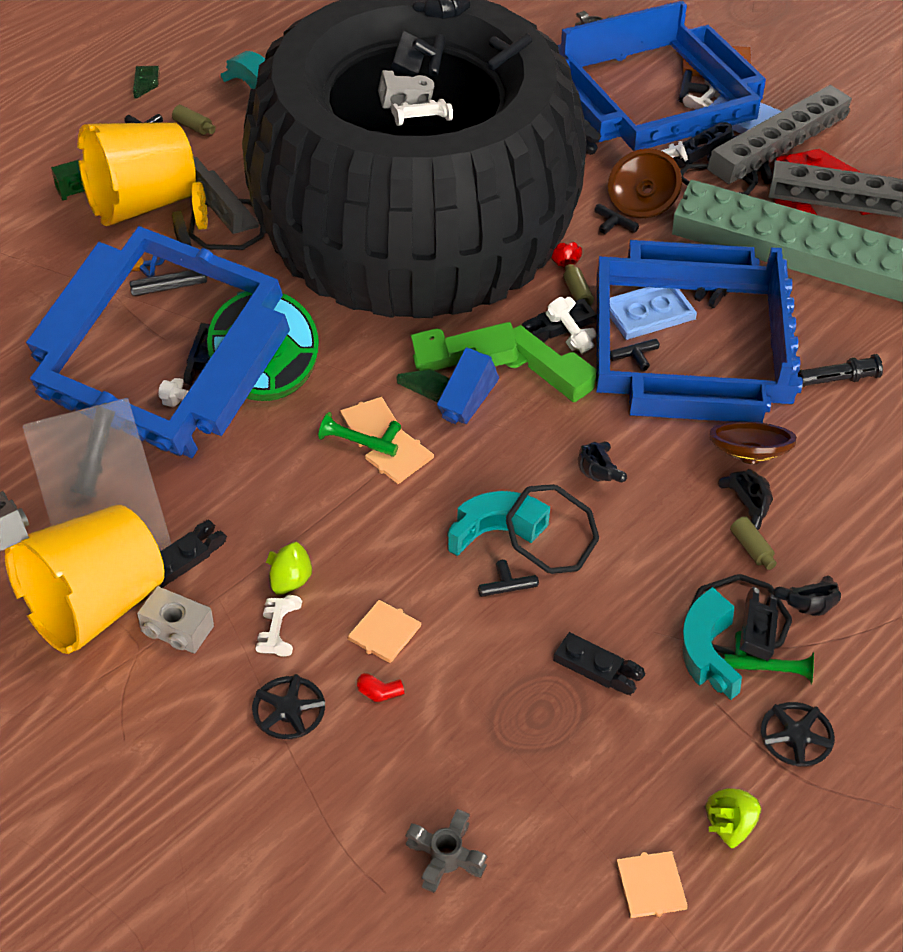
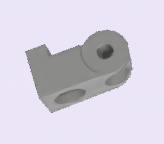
M382 70L378 88L382 107L391 108V105L394 103L401 106V103L405 102L409 105L427 103L432 98L434 82L429 77L422 75L414 77L395 76L393 71Z

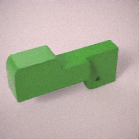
M511 322L450 336L446 339L441 329H432L411 335L415 351L413 358L416 369H419L420 374L457 365L466 347L491 356L494 366L515 362L518 359V348Z
M519 325L513 329L518 348V359L515 362L507 363L508 367L518 368L528 362V367L572 402L578 401L595 388L597 369L576 353L570 352L560 356L523 326Z

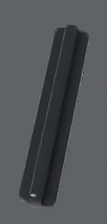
M193 270L131 280L129 285L131 294L137 296L203 284L207 282V276Z

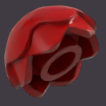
M571 242L568 245L559 243L554 249L551 258L561 267H565L568 264L575 265L582 256V248L576 242Z

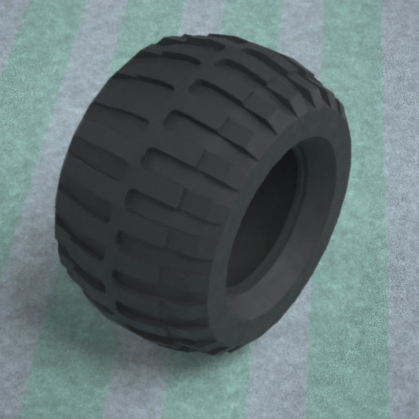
M338 0L294 22L284 31L282 37L272 42L267 50L265 61L259 65L256 88L250 90L245 114L242 150L246 185L250 193L254 213L263 233H268L275 253L282 257L284 265L292 276L304 279L306 286L319 296L334 298L336 303L352 310L370 311L373 314L391 318H433V316L445 314L454 315L472 312L474 307L490 305L507 298L508 290L520 289L532 281L536 270L546 265L552 257L554 249L564 238L583 188L587 145L584 115L579 92L572 81L571 69L567 61L559 54L558 45L548 35L537 30V25L500 4L488 0H470L469 9L461 15L446 19L426 16L425 13L417 12L413 9L414 2H426V0ZM403 31L428 42L432 47L436 35L441 34L445 36L438 76L431 77L428 75L431 58L426 55L423 57L418 75L426 76L433 80L434 90L431 100L438 102V99H444L447 104L450 103L452 105L453 119L451 121H447L445 117L440 115L404 118L403 124L397 126L391 108L382 107L378 92L382 70L393 71L390 68ZM525 33L531 35L532 43L494 71L489 69L487 62L500 53L489 45V40L493 36L511 45ZM393 71L395 76H403Z

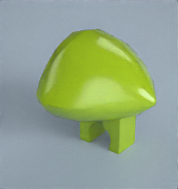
M292 542L281 548L277 554L273 551L269 552L266 563L271 565L269 582L271 589L276 595L292 592L308 581L312 574V565L308 553L301 544Z
M734 788L723 789L709 796L705 804L707 817L712 825L709 826V832H716L730 848L738 846L752 832L759 821L762 808L758 799L746 791Z

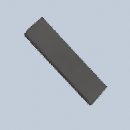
M194 157L196 182L203 184L207 204L232 234L259 227V222L242 202L238 200L214 170L208 171L201 161Z

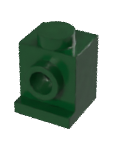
M80 159L51 167L54 184L62 201L67 200V196L84 192L78 162Z

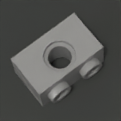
M159 586L155 588L137 613L141 632L152 639L158 638L170 643L171 646L178 650H187L194 654L214 627L210 607Z

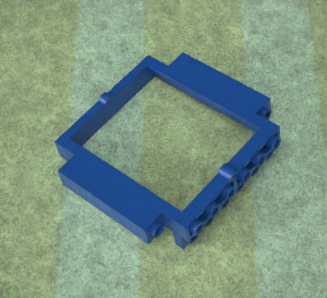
M684 1L562 29L561 44L558 45L559 54L565 58L571 69L572 81L579 92L584 119L591 123L590 125L597 132L601 133L599 142L621 137L633 151L655 147L688 137L692 138L718 123L727 122L731 125H736L758 119L766 78L711 26L704 25L688 29L684 25L687 4ZM671 45L726 102L635 125L582 67L612 59L622 61L628 55Z
M141 226L137 227L122 250L98 242L26 342L32 352L31 356L40 363L30 378L36 388L35 392L41 398L47 401L52 399L55 403L71 411L75 409L78 413L91 420L95 418L97 407L114 411L115 415L111 424L112 429L122 430L126 434L140 441L145 440L163 451L169 450L177 456L183 454L193 458L198 451L191 436L195 429L198 428L206 434H211L212 432L222 437L290 331L285 314L274 310L283 296L278 279L216 256L205 248H195ZM144 252L253 294L170 420L117 399L109 392H101L59 374Z
M630 240L627 258L599 256L596 275V392L629 394V415L763 423L765 412H770L771 403L794 404L797 393L802 391V377H798L800 357L796 356L798 337L794 336L796 317H792L794 311V298L790 297L792 279L788 278L787 260L783 259L782 248L771 247L766 266H759V258H755L754 247ZM610 285L697 290L702 287L706 291H716L717 288L727 289V292L768 294L775 381L610 371Z

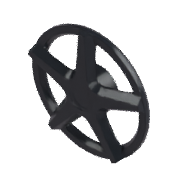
M298 674L276 678L256 691L252 704L253 718L257 726L272 737L279 739L299 738L310 733L319 725L325 713V699L320 689L313 682L300 677ZM290 683L286 694L282 697L267 692L277 685ZM300 684L312 690L318 699H299ZM261 699L275 707V710L263 722L258 714V706ZM319 708L316 720L305 729L301 719L302 710ZM281 720L283 722H290L296 733L280 734L271 731L269 728Z
M799 702L775 704L762 720L761 737L764 745L773 756L784 763L802 767L815 765L826 759L833 749L835 743L833 727L817 706L812 707ZM798 709L808 713L800 721H794L784 710ZM776 715L785 728L783 731L767 735V724L772 716ZM816 718L826 728L828 739L811 732L810 728ZM785 742L789 747L793 748L795 761L780 755L773 749L771 744ZM808 743L826 747V750L819 757L805 761V747Z

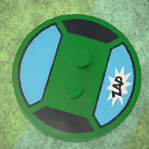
M244 292L234 296L224 303L214 315L207 338L209 360L253 295L252 293ZM283 294L274 310L285 314L290 331L247 396V399L271 401L286 397L298 390L308 380L314 369L319 346L317 328L308 311L298 301L286 294Z

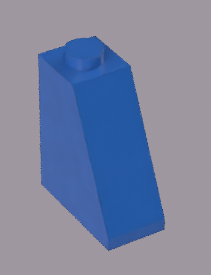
M467 347L465 348L437 403L442 418L453 424H457L459 421L467 425L499 380V375L491 356Z

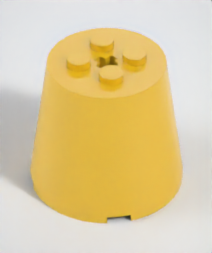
M94 123L81 126L77 147L82 149L83 160L78 161L81 179L89 205L95 216L102 217V225L110 226L192 196V184L196 182L194 158L188 138L177 123Z
M114 505L29 533V538L5 549L6 570L16 598L19 599L23 596L32 612L27 615L32 625L51 646L65 654L81 649L152 593L164 580V564L155 539L144 522L132 510L123 505Z

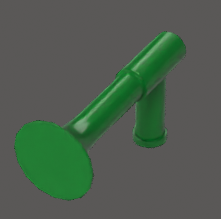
M328 412L321 422L318 436L320 440L328 435L342 437L395 457L398 445L391 442L401 430V425L396 421H391L380 439L337 424L332 418V413Z
M742 631L736 632L735 655L725 654V661L733 669L796 673L806 677L812 685L814 652L810 657L802 660L770 659L766 661L756 656H747V652L739 650Z

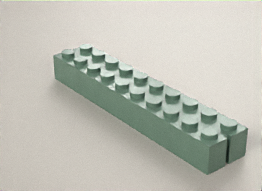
M692 179L674 213L673 235L708 245L754 247L755 258H759V260L768 262L771 247L782 248L783 259L787 260L788 269L903 302V239Z

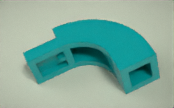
M252 51L242 52L226 61L227 70L220 75L224 82L240 78L251 89H255L259 65L265 61V58Z
M495 491L475 496L458 507L457 522L451 525L447 533L448 551L458 556L480 534L491 530L508 531L506 516L522 493ZM528 495L511 519L515 534L532 543L549 526L550 506Z
M712 587L700 596L688 611L683 629V658L689 674L699 686L709 679L712 687L717 692H723L732 700L740 693L742 676L715 651L712 641L718 634L733 624L734 606Z

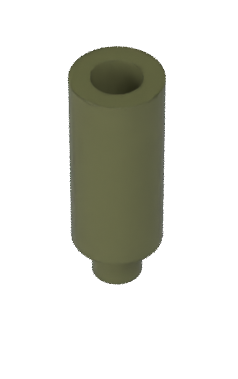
M177 105L172 112L173 120L202 135L207 133L213 134L216 130V127L212 125L211 119L183 105Z
M573 264L566 265L563 277L574 301L584 298L589 306H591L594 302V297L580 268L574 267Z
M748 517L737 519L730 527L731 532L757 565H764L767 570L773 569L777 565L773 558L774 550Z

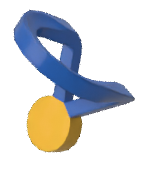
M154 255L152 260L143 261L140 257L131 271L141 270L147 278L154 277L155 266L163 264L165 260L162 258L157 260L158 257Z

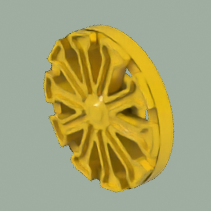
M193 182L192 207L195 221L199 230L207 229L208 211L207 205H205L204 187L201 182Z

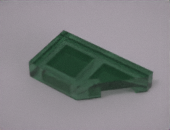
M136 66L133 87L134 98H139L158 87L159 66Z
M432 369L401 373L396 376L398 384L437 403L450 380L449 377Z

